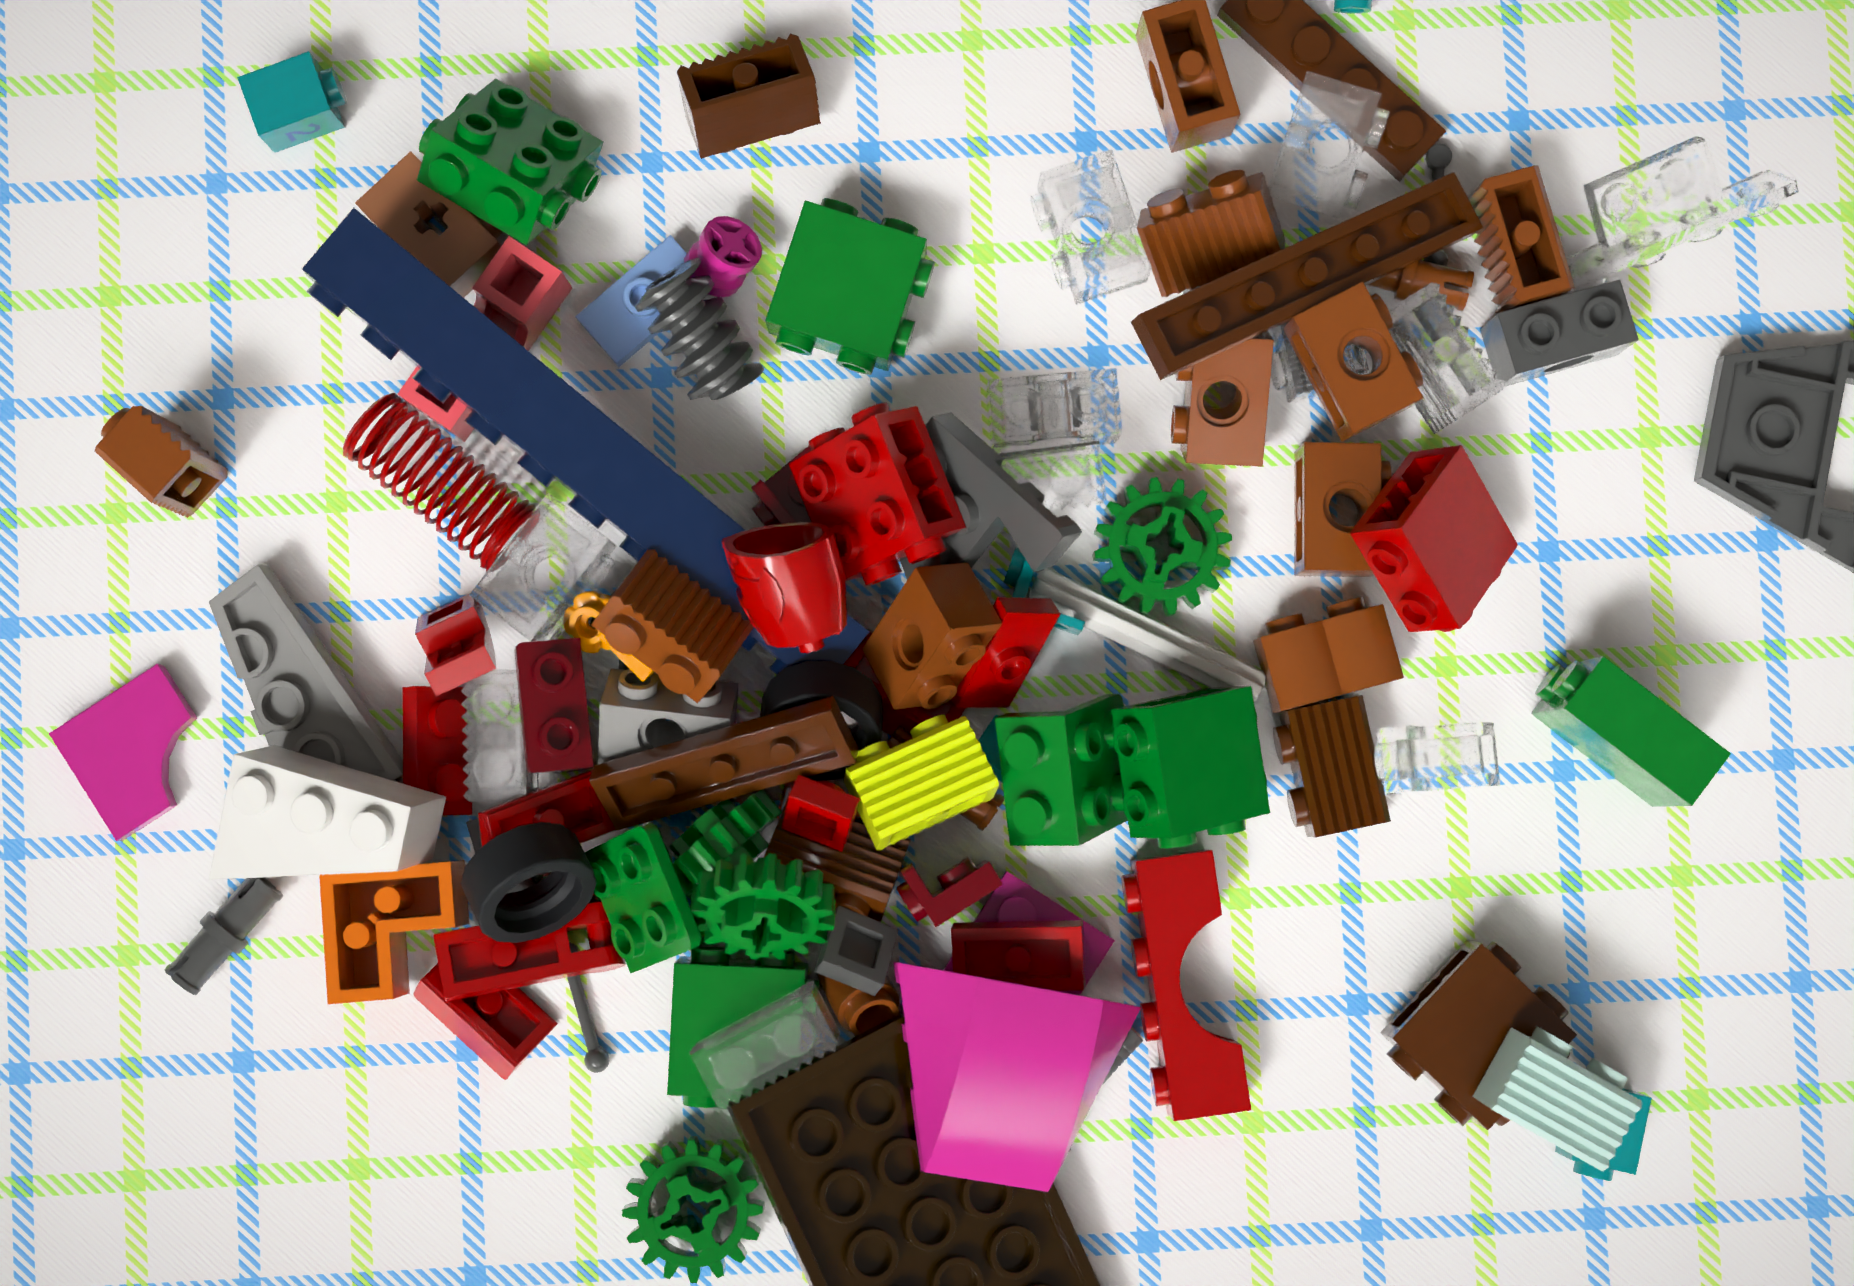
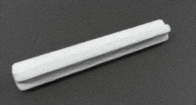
M1049 568L1043 569L1038 573L1029 592V598H1051L1060 613L1084 621L1085 628L1210 688L1251 686L1254 702L1263 689L1266 679L1264 671Z

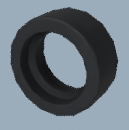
M805 661L787 667L773 677L762 696L760 717L834 696L840 711L858 723L850 729L858 746V751L880 742L882 739V696L873 681L854 667L833 661ZM854 764L806 778L814 781H836L844 778L846 768Z
M538 822L521 825L499 834L478 849L464 868L461 886L482 933L496 941L518 943L541 938L561 929L577 917L592 899L597 880L593 868L574 832L562 824ZM551 872L535 885L521 891L507 893L524 880L538 874Z

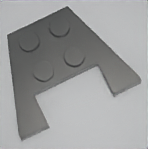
M1854 340L1843 341L1834 345L1807 348L1799 346L1728 354L1718 358L1713 374L1694 482L1854 573V513L1823 505L1845 384L1854 385Z
M952 412L932 416L925 426L966 528L944 538L943 542L946 550L936 556L914 564H909L907 558L901 560L906 579L908 580L916 567L968 563L972 568L1004 527H1006L1034 572L1053 567L1082 533L1077 523L1068 515L1056 517L1043 505L1045 495L1030 482L1019 484L1001 468L1003 458Z

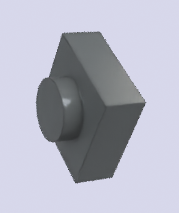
M838 906L835 910L834 930H827V940L821 946L814 972L875 996L884 985L899 930Z

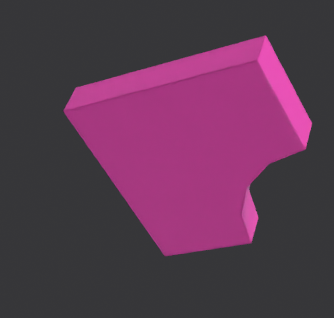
M156 664L53 730L49 735L115 840L124 841L177 806L169 785V758L179 736L197 719V716L166 667Z

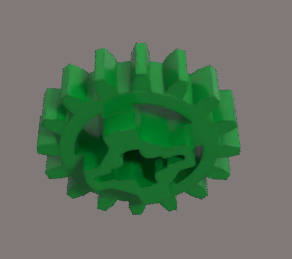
M1158 477L1150 478L1146 490L1147 494L1141 495L1132 484L1127 486L1123 491L1127 505L1123 507L1118 503L1110 501L1104 509L1107 515L1114 521L1113 524H1097L1094 530V535L1107 541L1106 547L1095 550L1092 554L1093 561L1108 562L1110 569L1100 579L1102 585L1118 581L1123 588L1119 592L1116 601L1123 604L1133 595L1141 598L1139 610L1140 613L1145 615L1150 612L1155 602H1161L1166 617L1176 614L1178 599L1182 598L1191 609L1199 606L1201 601L1196 589L1201 587L1206 591L1215 592L1220 584L1210 574L1212 569L1226 570L1230 567L1231 560L1227 557L1217 554L1218 547H1222L1232 541L1231 533L1216 532L1214 525L1223 517V510L1217 509L1206 513L1201 506L1205 502L1208 493L1202 489L1191 499L1184 496V480L1179 478L1175 481L1169 492L1162 491ZM1160 506L1156 519L1147 525L1126 524L1137 512L1149 507ZM1184 514L1195 523L1203 542L1191 538L1182 523ZM1167 522H1169L1166 533L1169 535L1168 545L1177 549V553H1171L1157 568L1155 574L1157 560L1154 559L1156 555L1155 549L1146 545V541H1154L1167 525ZM1120 549L1124 553L1133 555L1142 571L1139 581L1125 567ZM1178 568L1198 570L1192 579L1185 584L1175 588L1164 589L1169 573Z
M764 790L753 793L737 807L730 799L719 802L699 817L680 837L670 844L669 848L678 857L672 865L685 897L692 893V885H698V876L702 870L715 873L716 861L722 859L732 865L740 864L741 854L747 853L755 860L768 848L769 843L763 838L761 833L782 813V810Z
M746 853L740 855V864L732 865L720 859L716 861L715 873L703 870L699 873L698 885H692L690 910L699 931H705L704 942L706 944H716L723 941L725 943V953L729 955L744 949L746 950L745 955L750 956L754 960H758L759 957H769L770 952L778 960L785 959V952L788 949L806 954L809 953L810 942L819 944L826 942L827 930H834L836 900L834 899L833 884L823 883V872L821 870L802 872V860L795 859L787 865H783L776 854L769 853L766 857H758L757 862H755Z
M691 1136L683 1153H679L671 1141L666 1142L661 1147L664 1162L660 1164L656 1159L646 1156L639 1165L648 1179L631 1178L626 1186V1190L632 1195L639 1197L638 1202L629 1203L622 1209V1217L637 1219L638 1226L626 1237L628 1243L645 1241L649 1246L641 1260L645 1266L654 1262L658 1257L666 1261L664 1278L670 1280L678 1267L687 1268L690 1283H697L702 1267L708 1265L712 1273L717 1278L724 1276L726 1271L724 1257L728 1255L739 1263L746 1259L748 1253L740 1242L741 1238L757 1240L761 1228L749 1221V1217L762 1214L765 1210V1201L750 1199L749 1193L759 1186V1176L752 1175L742 1178L739 1171L746 1159L742 1153L733 1157L729 1162L721 1158L724 1148L723 1141L717 1140L709 1152H703L700 1148L698 1136ZM693 1167L709 1169L717 1173L724 1180L713 1183L698 1177ZM665 1177L670 1197L665 1206L652 1213L651 1203L654 1190L660 1180ZM686 1195H690L694 1203L714 1201L706 1209L701 1223H698L693 1215L674 1217L685 1203ZM737 1204L735 1226L728 1237L722 1241L721 1231L717 1224L719 1216ZM674 1236L690 1242L694 1251L680 1249L670 1244L665 1238Z

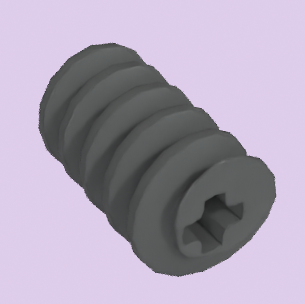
M697 257L677 266L651 283L634 307L637 312L657 308L660 314L648 327L651 334L665 331L672 333V338L661 349V352L664 356L678 353L685 355V360L674 371V374L677 378L691 375L698 377V382L687 393L689 399L694 400L709 396L711 400H719L752 383L762 374L764 368L761 363L744 365L753 352L749 342L739 341L731 343L740 330L736 320L717 321L727 308L723 298L715 297L703 300L713 288L714 282L709 275L690 278L701 263V260Z

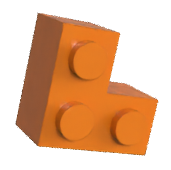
M465 860L417 864L395 872L319 875L328 1005L389 1000L410 994L406 931L454 928L470 924L468 900L461 886L466 866Z

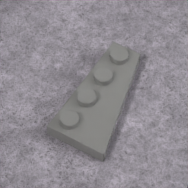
M257 564L208 601L237 678L244 680L255 710L250 712L259 735H265L269 746L275 745L395 782L403 778V759L268 564Z

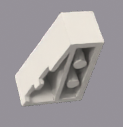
M275 745L233 754L208 880L395 872L426 862L434 857L446 796Z

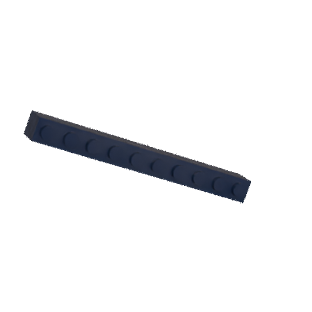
M353 207L302 268L305 275L314 282L306 292L336 317H339L347 309L367 325L360 336L390 361L400 352L420 369L412 378L439 401L444 403L452 394L472 412L465 419V422L496 446L504 437L524 454L516 463L545 487H548L554 479L560 482L575 495L568 505L597 529L605 521L614 526L626 536L619 547L638 562L647 549L656 550L658 557H666L669 565H677L679 573H688L690 581H698L701 589H709L711 597H719L721 604L730 605L732 612L741 613L743 620H749L739 603L736 588L739 586L732 578L722 544L723 538L746 530ZM847 614V626L840 634L824 638V647L814 652L800 653L798 646L784 648L769 646L754 627L741 646L748 652L751 651L756 643L776 658L769 669L777 675L785 668L805 661H833L844 664L869 631Z

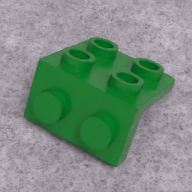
M1105 694L1066 711L1005 713L995 717L1010 846H1080L1128 821L1123 808L1124 793L1118 755L1113 743L1114 727L1111 709L1124 706L1120 694Z
M652 822L644 823L585 852L597 880L594 894L602 902L612 927L611 938L617 953L625 959L630 974L705 943L690 910V905L684 895L657 824L654 825Z

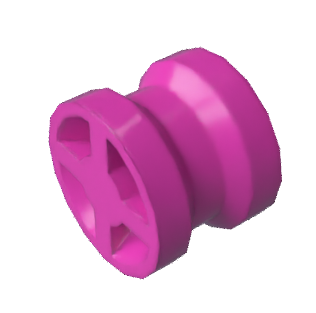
M719 216L706 224L699 236V241L692 245L685 256L684 263L699 257L701 263L690 278L709 275L714 282V286L708 295L729 297L739 290L746 278V274L751 272L762 256V245L756 233L748 225L736 218Z

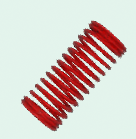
M396 393L384 395L376 400L360 416L349 431L343 443V456L351 462L358 461V468L360 470H369V477L371 479H380V486L384 489L391 488V495L395 498L402 497V504L413 506V511L416 515L424 514L427 524L436 523L437 532H447V540L450 542L458 541V549L461 551L469 550L470 559H480V567L486 569V572L493 573L502 568L520 550L533 533L540 520L541 510L536 508L534 504H530L528 499L522 500L514 507L519 497L518 491H511L505 495L508 488L506 482H500L495 485L497 479L495 473H489L484 476L486 470L484 464H478L473 467V455H467L462 458V446H456L451 449L452 438L445 437L440 440L441 430L434 428L429 431L430 421L428 419L418 422L419 412L417 410L407 413L408 403L403 401L401 397H398ZM391 406V408L374 425L372 430L367 435L363 444L359 446L357 449H355L357 442L359 441L365 430L370 426V424L386 408ZM413 417L409 427L400 439L379 458L391 437L407 420ZM424 426L419 437L409 450L390 467L403 445L417 430ZM435 435L423 455L402 475L415 453L427 440ZM446 444L433 465L413 483L428 460ZM456 454L454 460L442 476L426 490L441 467ZM372 455L370 464L364 465L363 460ZM384 463L381 473L375 474L374 468ZM467 463L463 472L456 479V481L449 487V489L441 497L438 498L439 494L446 486V484L449 482V480L464 464ZM396 471L392 482L386 483L385 477ZM478 472L466 491L450 506L461 488ZM408 478L403 491H396V486ZM488 482L476 501L461 515L474 495ZM420 486L415 499L407 500L408 494ZM499 491L498 495H497L496 498L493 500V502L490 504V506H489V507L484 511V513L473 523V521L475 520V518L477 517V515L480 513V511L483 509V507H484V506L488 503V501ZM431 495L426 508L418 509L419 503ZM510 500L507 507L503 510L500 516L485 531V529L490 524L495 515ZM443 503L437 517L431 519L429 517L430 512ZM455 511L449 525L442 528V520ZM467 519L460 534L453 537V529ZM522 525V527L519 529V531H518L517 534L513 537V539H512V540L508 543V545L500 552V550L503 548V546H504L505 543L509 540V538H510V537L514 534V532ZM479 527L472 542L468 545H463L465 537ZM492 533L483 551L474 554L476 546Z

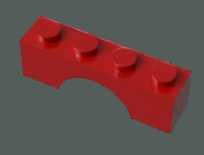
M1203 849L1130 860L1132 874L1122 875L1121 881L1127 913L1137 912L1141 938L1131 939V951L1136 977L1147 976L1151 1002L1140 1003V1012L1146 1042H1157L1160 1066L1150 1068V1081L1155 1106L1166 1105L1167 1114L1174 1122L1251 1111L1242 1045L1234 1039L1214 1034L1201 1027L1189 1012L1180 987L1181 963L1189 943L1205 925L1222 915L1213 850Z

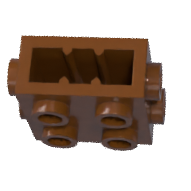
M1466 940L1380 1032L1393 1045L1386 1053L1393 1063L1414 1081L1423 1074L1441 1091L1433 1100L1444 1112L1462 1127L1471 1120L1486 1130H1489L1495 1123L1498 1126H1503L1510 1121L1507 1117L1492 1110L1473 1097L1510 1028L1512 1027L1531 1038L1536 1027H1539L1568 1044L1577 1036L1563 1021L1569 1014L1568 1010L1544 988L1539 986L1532 992L1515 976L1521 969L1519 963L1493 941L1485 947L1482 943Z

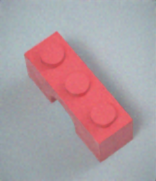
M510 236L504 241L472 287L476 293L474 307L528 351L573 289L561 270ZM416 367L398 392V395L419 412L465 442L474 430L465 422V419L472 411L452 394L444 403L435 398L412 378L420 369Z

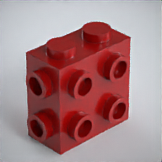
M885 402L865 408L851 416L854 425L852 428L846 431L843 427L836 428L812 438L808 442L812 451L789 463L811 522L830 527L831 533L834 534L846 581L862 577L865 585L871 586L888 580L902 572L899 561L907 558L909 564H914L936 556L946 550L943 542L944 538L966 528L918 406L890 411L888 403Z
M1462 445L1409 452L1350 532L1351 537L1408 632L1437 630L1449 632L1461 629L1470 620L1474 609L1491 584L1498 579L1502 568L1518 546Z

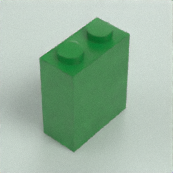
M1605 656L1579 662L1576 660L1568 664L1566 668L1560 664L1555 666L1543 679L1535 692V695L1541 698V701L1531 712V715L1651 807L1693 806L1732 754Z

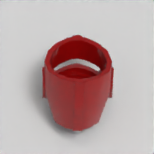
M803 522L774 524L742 531L722 539L732 578L739 586L736 588L739 603L752 626L761 634L767 645L776 648L798 646L800 653H810L824 647V638L840 634L847 626L846 578L835 537L831 533L830 527L820 523Z

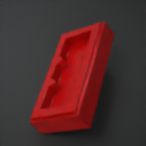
M997 597L993 607L1001 619L1002 625L985 647L986 651L983 657L973 664L958 685L957 693L951 699L956 708L1010 707L1061 614L1051 598Z

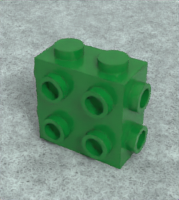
M495 78L475 95L472 93L466 94L457 105L455 111L444 120L436 118L429 124L419 143V152L424 154L417 181L527 246L546 228L555 230L564 220L570 206L576 200L584 203L592 195L602 174V170L596 167V163L604 141L583 130L574 120L559 116L532 100L521 89L505 84Z
M824 198L821 205L805 200L765 319L768 332L777 336L776 345L794 353L810 356L812 355L813 348L838 355L836 364L857 373L872 375L874 367L889 371L894 355L905 358L913 335L916 321L906 319L912 297L915 295L924 298L931 280L935 261L925 259L927 239L917 236L919 230L915 226L898 219L883 218L881 224L857 217L858 210L838 200Z
M1251 686L1205 688L1111 709L1114 727L1113 743L1119 760L1124 793L1123 808L1128 819L1130 838H1157L1158 847L1163 849L1184 847L1197 843L1196 832L1207 830L1208 835L1238 833L1246 830V819L1270 813L1267 778L1263 767L1257 727V713L1254 707Z
M698 946L691 949L690 957L680 956L674 963L667 1095L683 1096V1105L689 1107L722 1106V1098L735 1099L816 1057V1045L804 1044L806 1019H817L819 1008L820 980L808 979L809 963L794 962L795 952L787 950L785 952V959L781 960L773 956L772 952L769 953V957H759L758 960L729 959L730 955L725 953V947Z

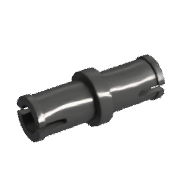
M265 877L246 878L216 913L208 911L199 921L203 928L176 959L164 969L165 973L171 976V979L181 988L192 995H198L204 984L232 952L240 954L249 944L245 937L284 895Z

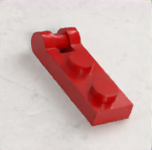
M602 902L587 904L577 917L561 929L538 939L518 943L496 941L483 934L479 925L433 934L443 995L446 1002L586 973L606 972L621 968L626 965V962L617 953L611 938L612 927ZM586 929L590 949L571 953L567 932Z

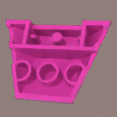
M893 962L896 983H900L905 1021L902 1024L904 1042L908 1044L913 1082L910 1093L920 1170L927 1173L1049 1192L1141 1007Z

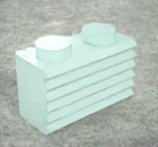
M1511 1027L1473 1097L1492 1110L1597 1169L1604 1171L1609 1168V1160L1615 1156L1616 1148L1622 1144V1136L1628 1133L1629 1124L1635 1121V1113L1642 1108L1641 1100L1622 1090L1628 1078L1594 1058H1591L1586 1069L1570 1061L1567 1057L1573 1046L1539 1027H1536L1531 1038Z

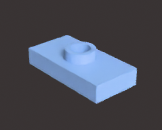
M671 235L575 316L578 322L618 367L659 334H651L648 330V327L660 314L657 308L637 312L634 306L645 294V289L651 283L684 263L687 253Z

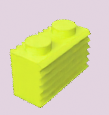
M945 715L932 717L918 724L910 731L913 739L891 749L886 741L869 745L858 751L856 763L846 768L844 783L850 795L860 798L857 810L877 851L994 798L999 787L998 779L994 775L992 766L988 763L986 754L982 751L980 742L976 739L974 730L970 727L966 716L949 723Z

